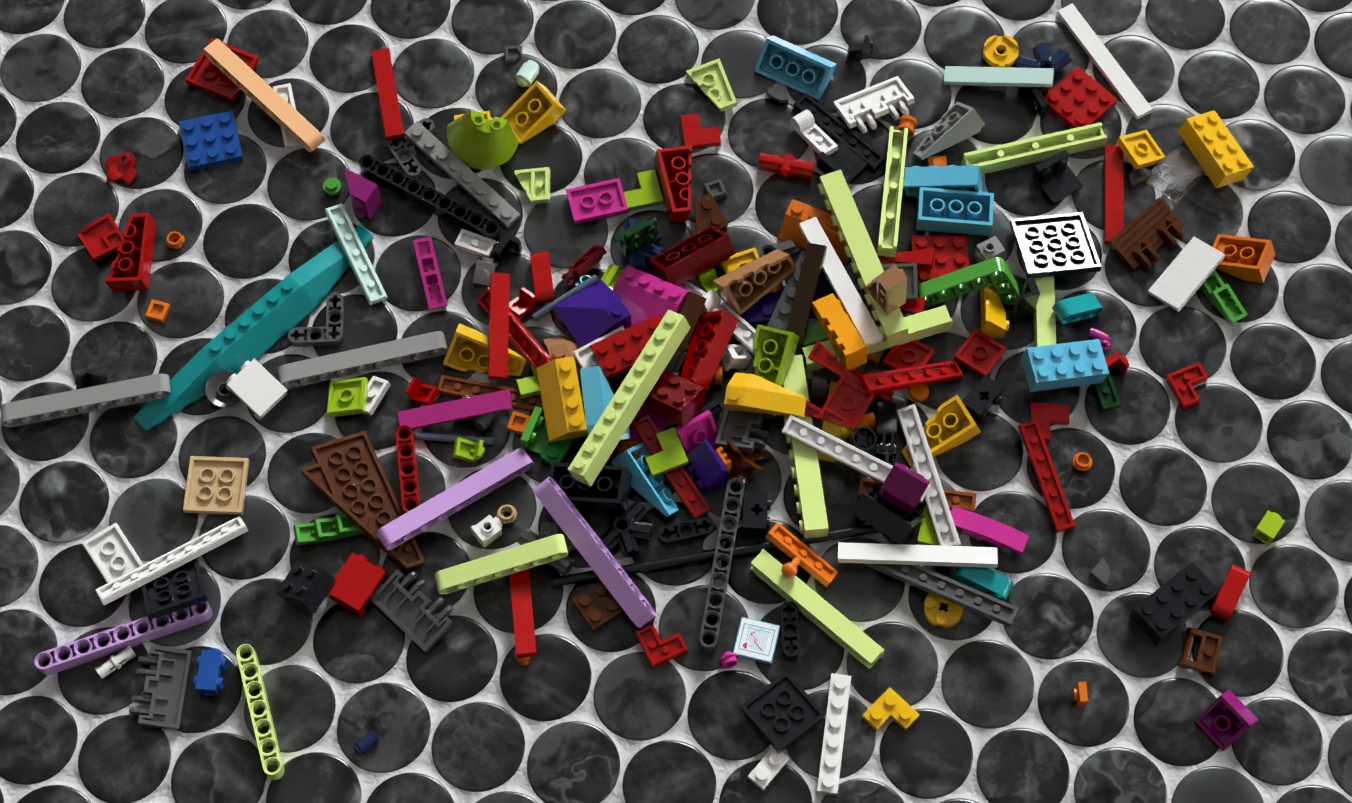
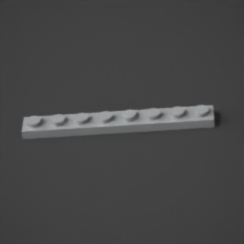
M418 121L404 132V135L504 227L508 229L520 218L519 212Z

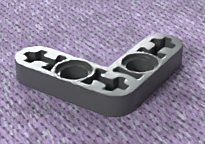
M425 118L418 121L421 125L430 127L428 131L432 135L434 134L435 124L431 119ZM406 136L403 137V140L401 138L387 140L388 150L402 171L417 180L421 178V166L409 149L414 144ZM402 155L409 156L407 161H401L399 158ZM410 165L412 166L413 170L417 171L416 173L410 171Z
M335 292L327 297L326 326L293 328L288 332L290 344L295 347L336 346L341 344L344 339L345 303L343 296ZM335 299H338L337 309H334L333 305ZM334 315L340 316V320L336 323L330 321V318ZM333 328H335L337 332L336 339L332 338V336L334 335ZM319 333L321 337L318 340H312L311 335ZM296 334L300 335V337H298V340L294 339V337H296Z

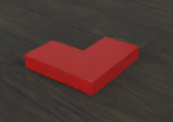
M698 113L680 115L684 146L692 145V149L721 146L719 127L701 129Z
M1200 362L1166 375L1165 380L1180 407L1184 410L1200 403L1201 400L1193 386L1207 381L1208 376Z
M1030 404V422L1038 420L1045 441L1050 442L1051 439L1050 424L1069 425V405Z
M653 624L635 631V635L651 668L688 652V648L680 633L661 641Z

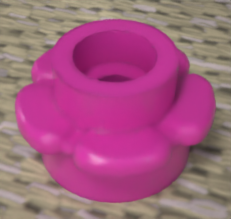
M731 651L725 652L721 655L719 664L724 669L732 668L737 665L738 661L736 658L738 656Z

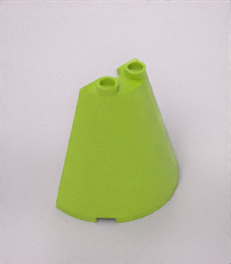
M470 110L447 125L446 137L449 148L464 164L473 169L490 170L498 168V166L511 159L518 146V141L508 120L494 117L492 120H487L484 118V113Z

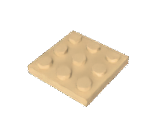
M190 456L183 507L184 513L243 515L249 458Z

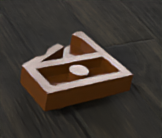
M711 193L694 201L696 233L710 225L720 230L729 225Z

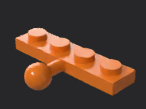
M779 522L765 536L792 559L791 562H787L782 566L781 572L784 577L793 578L797 574V566L800 565L827 587L838 574L836 569Z

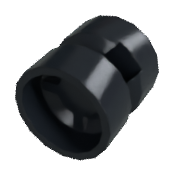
M860 426L849 434L844 442L867 453L876 445L877 438L875 432L870 427Z

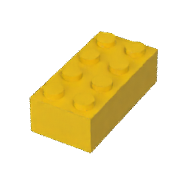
M1215 110L1187 118L1178 130L1179 135L1216 189L1244 180L1254 166Z

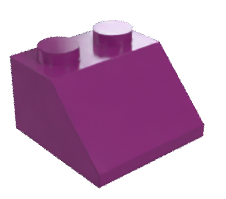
M346 169L345 175L354 212L359 217H365L370 220L382 204L378 185Z
M1231 690L1220 695L1195 720L1222 751H1225L1258 721Z

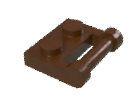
M1188 627L1185 633L1187 638L1182 658L1179 659L1178 666L1213 676L1223 637ZM1199 638L1201 640L1196 660L1191 661L1190 656L1194 639Z

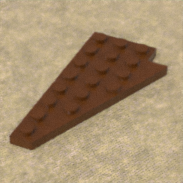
M366 431L311 447L310 451L316 464L301 468V475L405 571L423 566L425 560L414 537L388 551L376 535V532L381 527L402 516L403 512Z

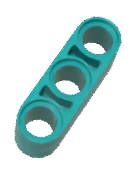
M1088 293L1060 300L1053 305L1052 309L1060 322L1067 324L1092 318L1098 315L1103 310V307L1094 293Z
M957 567L953 575L960 583L1004 602L1014 585L1011 579L987 567Z

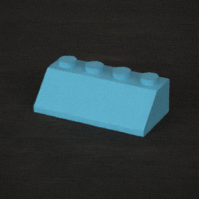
M770 36L765 41L754 71L819 100L829 84L837 64L776 36Z

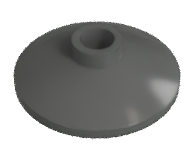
M220 371L213 374L207 380L205 393L207 399L213 405L220 408H228L240 401L231 390L227 394L221 393L223 389H226L228 384L226 381L234 374L233 372Z

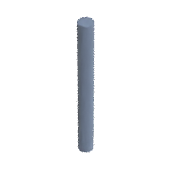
M596 275L591 276L532 315L535 321L539 320L553 311V306L598 282L599 279Z
M416 432V440L455 442V439L460 437L473 442H477L479 439L484 440L483 445H493L494 441L493 437Z

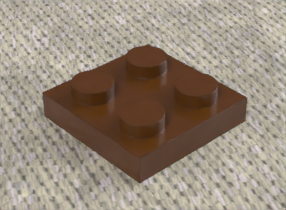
M601 580L571 598V601L593 632L625 613Z

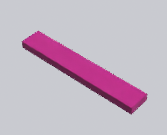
M507 389L399 411V425H407L413 430L513 409L510 390Z

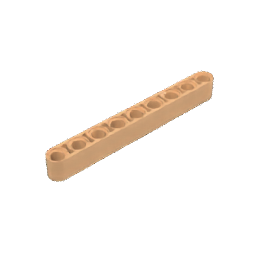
M215 39L202 49L210 62L308 152H312L325 141L323 135L219 39Z

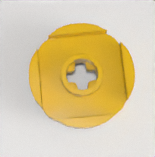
M994 35L986 40L982 56L992 67H1010L1018 59V44L1010 36L1003 35V37H997V35ZM1003 49L1004 54H999L997 50L1001 51Z
M931 593L927 595L924 601V615L934 626L952 627L959 622L964 611L963 607ZM940 604H946L948 611H940Z

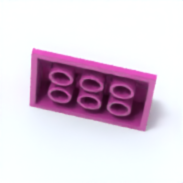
M629 265L618 277L613 288V292L621 299L631 314V324L625 327V329L658 314L663 319L668 310L680 314L689 292L686 289Z

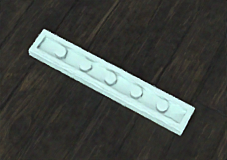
M945 66L944 85L1053 87L1054 68Z
M343 204L326 208L325 214L369 305L387 300L382 284Z

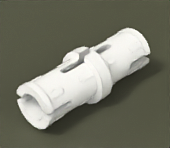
M128 646L115 656H110L109 660L95 668V670L104 679L116 669H121V666L134 658L136 654Z

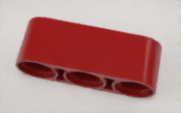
M549 252L530 254L536 303L552 302L555 300Z
M1232 564L1209 613L1228 622L1251 572Z

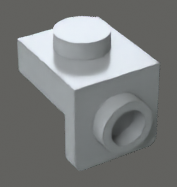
M487 257L477 260L473 283L490 286L491 272L495 273V267H497L498 263L493 262L494 259Z

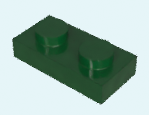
M1109 371L1103 383L1092 384L1102 412L1120 408L1122 405Z

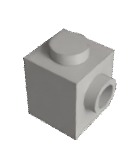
M994 236L976 245L974 257L978 263L994 257L1003 258L1005 249L997 237Z

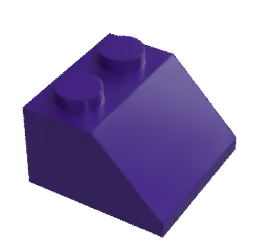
M706 438L687 456L689 463L685 467L690 475L693 474L696 478L695 483L699 490H703L708 495L726 485L727 468Z

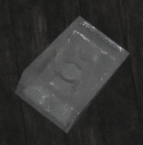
M1180 145L1153 168L1147 182L1177 203L1200 179L1205 171L1194 155Z

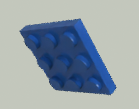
M233 110L179 121L189 171L243 160Z

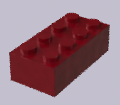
M710 225L654 256L649 261L657 278L680 287L684 282L695 279L702 272L711 270L718 263L727 261L735 254L728 234Z
M664 369L641 408L684 427L706 405L705 389Z

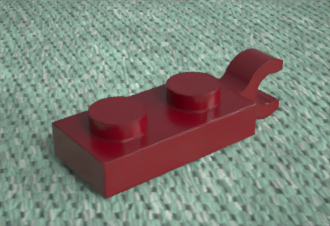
M593 245L568 268L569 271L561 277L563 280H567L570 277V282L567 284L568 287H574L578 276L587 274L594 264L602 260V256L607 253L604 247Z

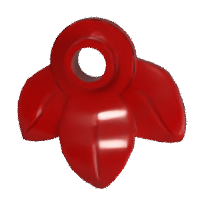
M123 152L120 155L108 157L104 163L109 168L107 171V181L111 183L122 178L127 185H130L136 176L134 168L135 156L130 152ZM128 158V161L123 163L124 159Z

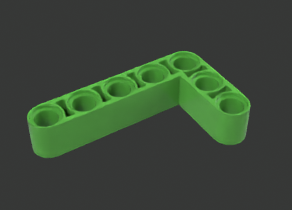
M1000 257L982 261L918 285L919 298L926 299L925 307H930L994 285L1003 302L1007 305H1014L1017 296L1020 294L1017 281L1004 259Z

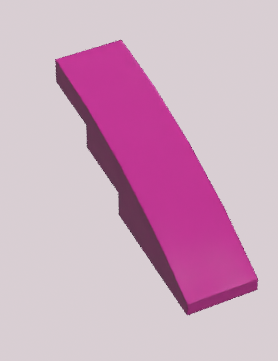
M431 236L413 240L429 310L448 306Z
M955 506L951 508L950 512L956 530L978 541L983 539L999 548L1004 546L1019 555L1023 552L1029 535L977 513Z

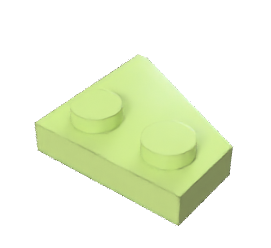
M549 167L514 170L517 179L532 204L550 203L551 170Z

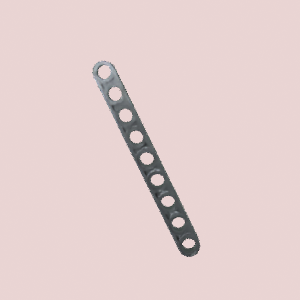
M732 478L728 481L699 638V646L706 652L716 648L744 493V483L739 478ZM732 486H738L740 488V491L732 492L730 488ZM733 504L737 509L730 511L727 509V506ZM725 523H731L734 526V528L731 530H727L724 528L723 525ZM721 542H728L731 546L728 549H724L720 544ZM723 560L727 563V566L721 568L717 565V562ZM716 579H720L724 585L717 587L713 582ZM716 598L721 604L713 606L710 604V600ZM713 617L717 620V623L709 625L706 620ZM711 637L714 642L707 645L703 642V639Z

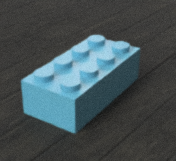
M920 187L917 201L916 230L990 236L993 226L994 193Z
M1100 339L1026 348L1021 356L1030 392L1103 383L1109 374Z

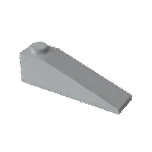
M957 101L941 117L943 121L939 126L935 125L932 128V135L924 138L913 152V155L923 160L979 133L985 123L974 108Z

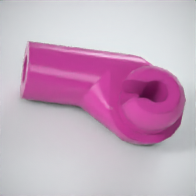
M1091 328L1088 336L1100 339L1102 350L1108 351L1111 348L1108 335Z

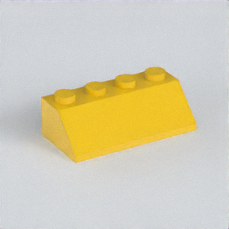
M574 356L554 359L536 368L549 442L587 436V426Z

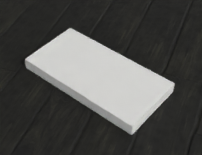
M1193 237L1151 286L1148 294L1179 312L1222 262L1225 254Z

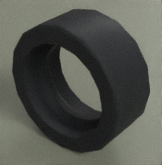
M813 370L811 403L817 407H823L826 402L828 371Z

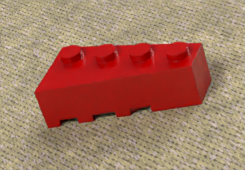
M692 145L657 149L654 163L669 222H686L691 211Z
M149 213L130 215L123 233V241L118 246V254L115 261L112 262L111 272L105 280V283L113 292L149 290L156 222Z
M723 309L700 315L691 336L680 377L704 387L705 391H707L739 320Z

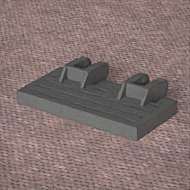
M726 407L715 441V447L719 448L722 446L723 449L729 450L726 442L730 440L742 452L753 453L754 449L763 450L766 447V442L763 440L768 439L769 432L761 430L764 419H774L775 414L731 411Z
M396 569L370 600L427 653L454 623L448 618L449 614L453 611V607L451 605L447 606L436 618L434 614L444 604L445 600L442 597L438 598L427 610L426 608L432 601L420 591L426 582L421 579L408 591L406 588L416 578L417 573L412 571L399 583L404 575Z
M151 645L149 655L157 656L158 658L138 657L139 663L157 667L156 670L136 669L137 675L146 677L143 694L152 695V697L132 695L131 701L150 705L149 709L137 707L129 709L130 714L139 716L137 725L179 731L192 651Z

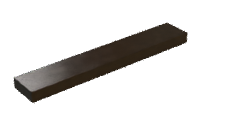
M807 244L786 331L793 332L799 336L795 355H801L813 307L812 302L815 299L827 251V246Z

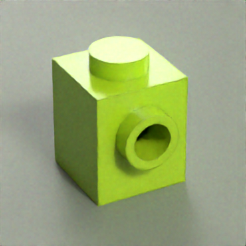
M1268 510L1252 536L1269 546L1285 520L1279 514Z

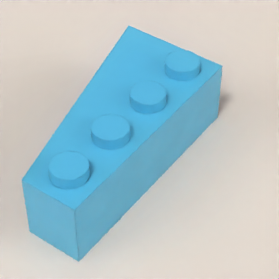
M979 165L905 167L904 189L906 196L918 197L920 187L983 192V181Z

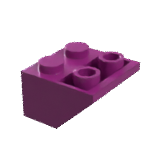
M895 462L877 495L911 515L930 481L923 475L912 472L906 465Z

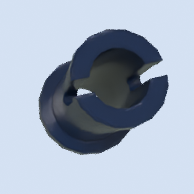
M370 731L360 741H355L352 747L359 756L365 755V751L380 740L373 731Z

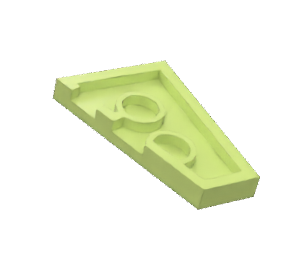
M720 58L686 71L687 75L720 112L738 106Z

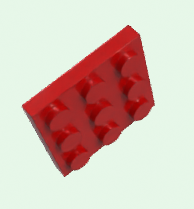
M211 38L206 46H208L215 39ZM225 44L254 71L260 61L258 56ZM203 52L185 79L186 84L234 102L241 92V89L210 62Z
M1078 66L1044 95L1048 103L1047 108L1072 129L1094 124L1118 100Z
M911 236V251L935 248L933 267H917L918 285L969 266L967 236Z

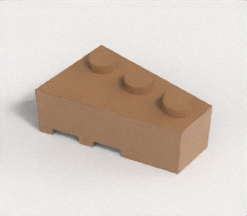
M893 265L874 278L865 287L887 315L906 303L907 275L903 269Z

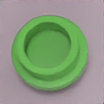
M329 178L323 183L324 192L330 196L337 195L342 187L341 182L336 178Z

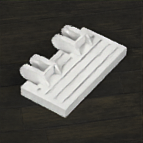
M896 76L833 101V105L849 129L857 126L861 133L864 134L867 132V128L863 123L865 121L874 130L877 128L875 119L888 113L894 121L899 120V114L896 109H899L903 115H909L907 106L914 103V97L900 78Z

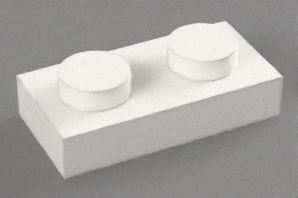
M461 229L454 245L455 248L481 257L490 258L496 240Z
M372 376L367 388L365 414L373 415L391 386L389 381Z
M772 747L747 778L764 791L789 761V757L782 752L779 754Z

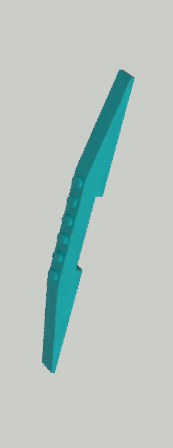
M359 225L355 228V231L365 249L373 239V236L364 227ZM336 241L290 273L207 343L170 380L171 395L167 398L149 401L133 417L134 420L145 431H148L167 420L168 416L175 412L176 414L192 402L196 403L201 397L206 395V382L213 374L220 371H230L237 375L241 371V366L249 360L251 362L254 358L256 360L259 359L287 335L291 329L295 328L319 307L321 300L331 292L334 284L342 278V274L346 269L351 267L339 241Z

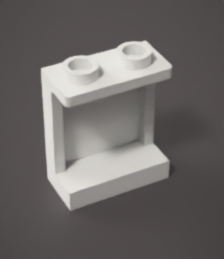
M254 358L251 362L249 360L241 366V371L237 375L234 373L228 378L226 389L228 391L231 390L254 412V416L260 421L287 395V389Z

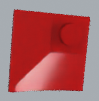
M110 213L95 220L77 233V237L94 262L117 251L119 244L122 243L124 238Z

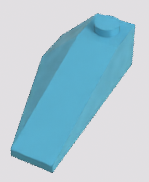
M600 366L580 369L588 436L614 396ZM629 427L621 440L631 439Z
M643 443L625 450L612 460L613 466H626L632 474L631 487L666 517L679 510L671 490L665 487L663 482L665 479L664 474L652 477L645 460L651 454ZM640 451L641 457L638 459L632 456L637 455V452Z

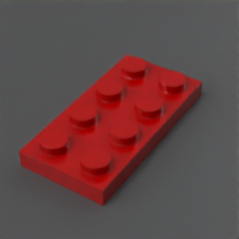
M660 314L590 345L591 351L607 380L632 368L661 322Z

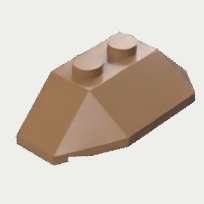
M564 335L543 339L546 352L553 360L574 356L573 351L580 348L574 339ZM575 359L580 392L582 393L581 367Z

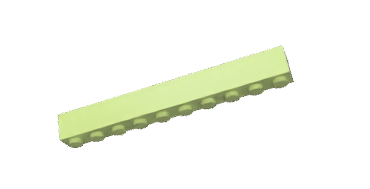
M841 169L820 176L819 192L821 195L824 194L826 198L824 200L827 210L832 212V223L839 229L837 231L838 237L841 242L844 241L845 254L847 258L850 257L852 260L851 268L854 274H858V285L866 293L864 295L867 306L871 305L873 310L871 311L874 322H878V329L882 337L885 339L886 344L907 337L908 326L900 308L887 315L865 289L884 270Z
M671 310L666 312L568 467V471L575 480L588 486H592L691 328L683 315Z
M794 355L782 387L806 397L809 402L803 356ZM783 415L784 426L789 416ZM805 415L804 417H796L813 426L812 417ZM786 435L787 444L790 443L791 449H788L789 461H793L794 466L791 467L792 479H796V484L793 485L794 496H798L799 502H796L797 514H801L799 530L803 532L804 538L828 536L829 527L817 450Z

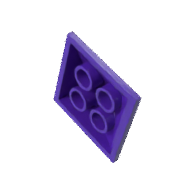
M602 280L553 306V309L580 348L621 326L625 328L631 324L630 312L621 299Z

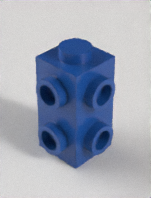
M217 648L202 650L201 656L197 658V668L199 669L198 675L194 676L193 687L199 695L219 696L220 690H223L224 678H222L223 670L226 671L228 660L223 652Z

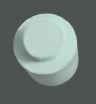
M532 60L524 62L515 76L517 84L521 87H530L539 74V65Z

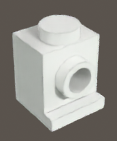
M728 344L720 363L725 371L730 369H746L752 357L742 344Z
M488 515L475 526H471L473 536L485 548L503 535L501 528L503 525L497 517L492 518L491 515Z

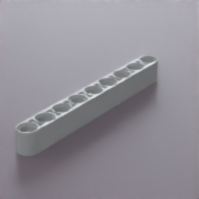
M435 331L284 364L278 367L280 383L286 389L440 356L445 354L448 349L444 333L442 331Z
M155 374L4 403L1 405L2 425L5 427H16L167 398L171 395L170 378L167 374Z

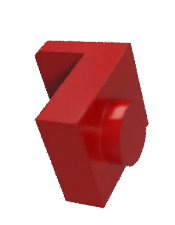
M522 287L519 296L509 302V309L520 320L535 310L536 296Z
M1118 351L1109 357L1105 356L1108 371L1116 367L1122 374L1127 372L1129 363L1125 356L1120 355Z
M413 378L405 393L414 403L429 406L433 405L440 390L437 386L422 384L417 378Z

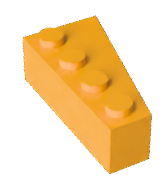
M832 293L812 302L813 312L842 365L850 371L867 363V355L869 354L867 346L852 324L849 315L843 310L840 299H836Z

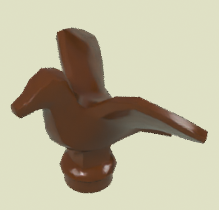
M727 440L726 443L729 450L723 449V453L726 452L728 455L727 460L730 459L732 462L733 476L731 479L739 478L743 481L744 485H748L747 469L766 472L765 469L755 464L754 461L771 459L773 454L765 449H754L753 453L741 452L736 445Z

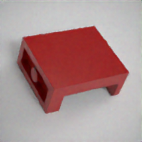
M352 553L336 575V580L327 596L329 599L361 617L365 612V604L381 581L387 579V575L381 565H373L368 562L369 560L365 556Z

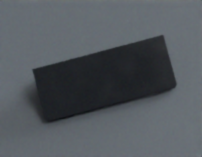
M1034 277L1026 279L1022 295L1016 298L1010 318L1011 324L1030 320L1033 317L1040 296Z

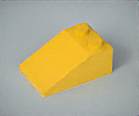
M535 81L501 118L508 120L517 141L523 144L554 124L567 110L544 85Z

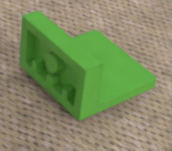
M535 406L520 440L522 448L539 455L543 453L549 444L543 409Z

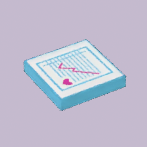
M741 617L733 654H737L740 658L772 665L781 626Z

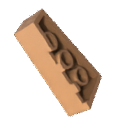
M776 249L713 280V283L725 303L737 314L741 315L797 268L789 254Z

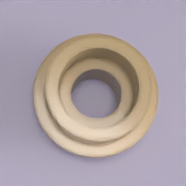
M503 505L498 509L497 516L502 523L510 524L515 521L517 511L512 505ZM505 513L511 514L509 517H504Z

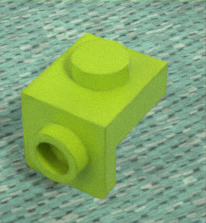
M714 268L699 274L698 280L703 291L707 293L713 290L720 296L721 294L713 283V280L718 278Z
M457 437L452 457L475 463L483 457L485 451L483 447L484 440L479 439L477 442Z

